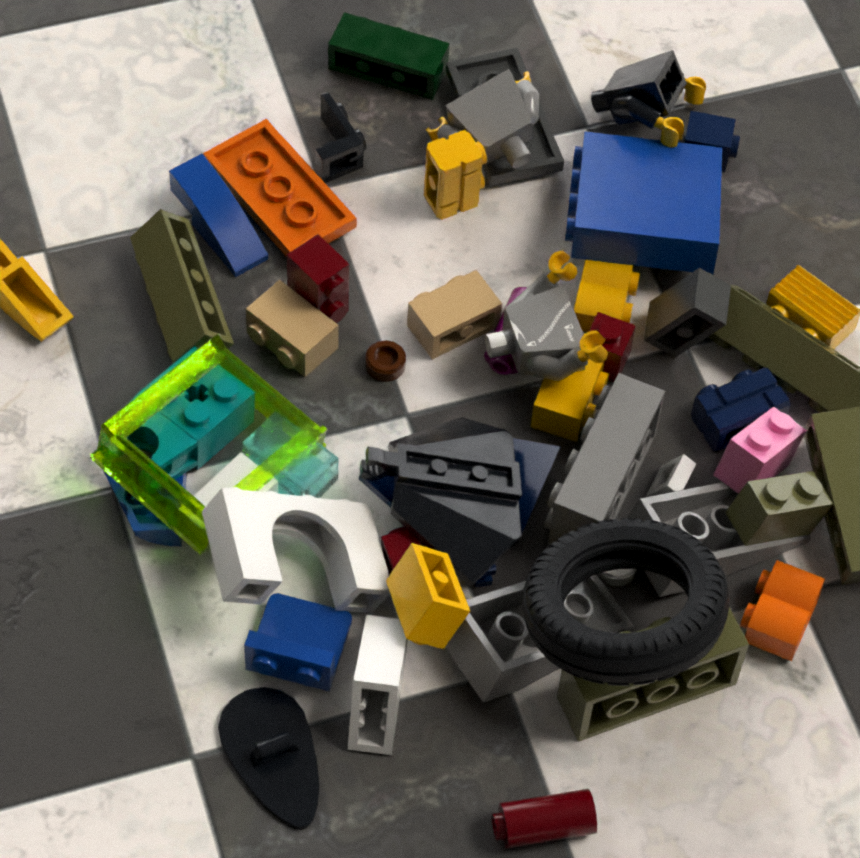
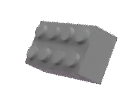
M618 373L612 387L604 386L596 409L600 411L596 419L588 418L580 438L584 443L580 451L573 449L564 470V473L568 475L564 484L557 482L551 492L548 506L551 509L544 526L550 529L547 546L576 528L591 523L597 524L598 521L617 518L656 437L665 395L664 390Z

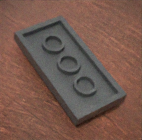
M518 48L446 62V74L456 99L508 69L511 71L515 81L523 79V73L527 72ZM540 101L539 119L533 125L534 137L524 143L532 158L525 165L516 169L512 168L504 155L491 163L482 165L490 186L563 171L564 159Z

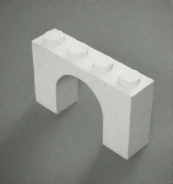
M228 487L221 488L202 510L223 602L262 604L283 582L273 546V533L295 537L314 551L324 566L335 610L372 613L390 595L386 583L389 572L369 503L351 502L348 499L332 500L315 498L311 495L295 496L278 494L274 491L258 492Z

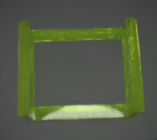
M219 333L101 425L97 450L90 457L93 462L200 555L210 548L202 510L205 506L126 438L219 364L255 391V409L291 438L234 487L241 490L259 491L305 451L315 459L327 446L324 443L327 428L324 425L318 426L228 350Z

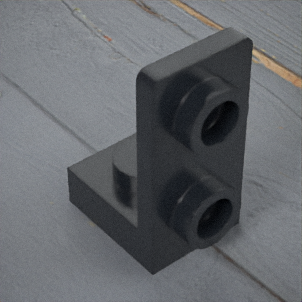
M329 92L321 94V119L336 139V141L327 142L322 147L315 149V173L324 183H327L363 168L364 150H366L367 145L362 132L359 129L354 130L348 121V115L344 106L340 102L336 103Z

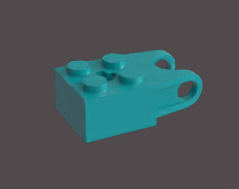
M194 346L138 392L115 417L102 435L99 445L100 452L109 458L123 455L135 449L151 452L153 456L142 474V485L151 491L159 490L192 468L197 470L254 422L255 391Z

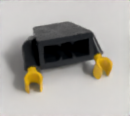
M672 50L619 68L614 72L604 89L592 92L591 102L596 113L610 111L615 123L619 125L638 121L652 130L655 127L660 129L661 143L667 147H676L678 139H683L684 123L677 117L665 119L662 117L670 114L683 89H685L684 100L686 102L701 105L704 101L706 83L703 78L696 76L689 77L688 79L684 78V73H682L675 53Z

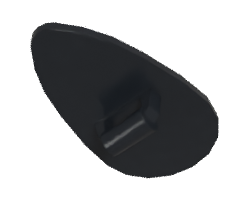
M260 687L240 693L230 700L221 713L218 725L221 746L235 771L265 809L280 821L295 829H306L313 823L318 807L319 775L313 738L305 713L293 697L278 689Z

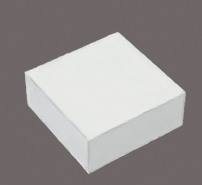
M682 454L662 465L646 497L683 490L696 463L685 454Z

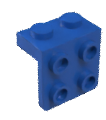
M279 593L272 594L268 599L258 631L249 630L245 641V670L330 692L352 625V615L348 611H338L330 606Z

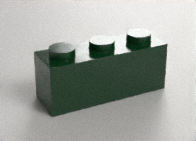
M344 12L328 43V69L433 100L446 73L450 43Z

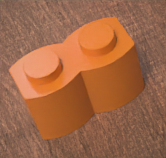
M779 560L775 562L772 571L764 569L755 589V593L761 596L756 605L748 603L740 623V627L746 629L745 637L749 645L792 661L821 595L825 578Z

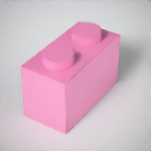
M772 407L730 439L713 475L738 494L748 481L775 477L789 466L807 430L794 422L789 415Z

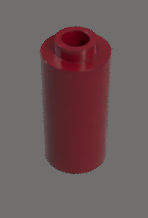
M589 789L502 802L498 805V813H492L491 815L495 840H503L506 848L597 833L596 809Z

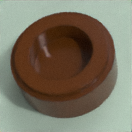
M388 340L372 344L366 352L365 367L368 374L382 382L398 379L404 373L406 367L404 349L399 344Z

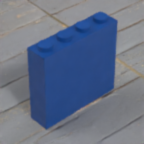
M585 131L583 147L575 146L572 166L571 193L565 241L572 242L571 258L694 272L701 268L714 275L720 237L722 147L678 142L676 147H667L660 140Z

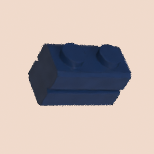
M767 367L756 372L744 370L738 373L731 382L717 387L715 384L704 387L697 393L694 399L691 416L699 431L703 432L704 438L713 452H717L726 448L731 438L772 407L788 415L791 404L790 399L781 386L777 385V380Z

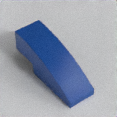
M202 153L169 170L170 190L192 215V225L235 277L268 260V253L243 209Z

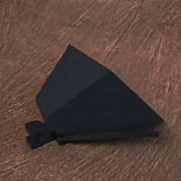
M460 417L391 441L388 445L389 451L368 446L365 452L366 460L362 459L360 463V478L378 480L387 475L394 476L390 514L427 548L447 553L456 575L470 588L520 539L519 500L522 496L519 462L515 461L513 436L507 430Z

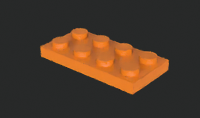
M267 119L203 153L237 202L286 257L288 253L317 234L329 244L357 228V218Z

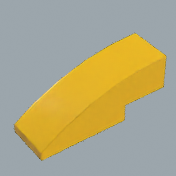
M0 239V308L22 328L42 342L73 320L74 316L23 256L17 259Z

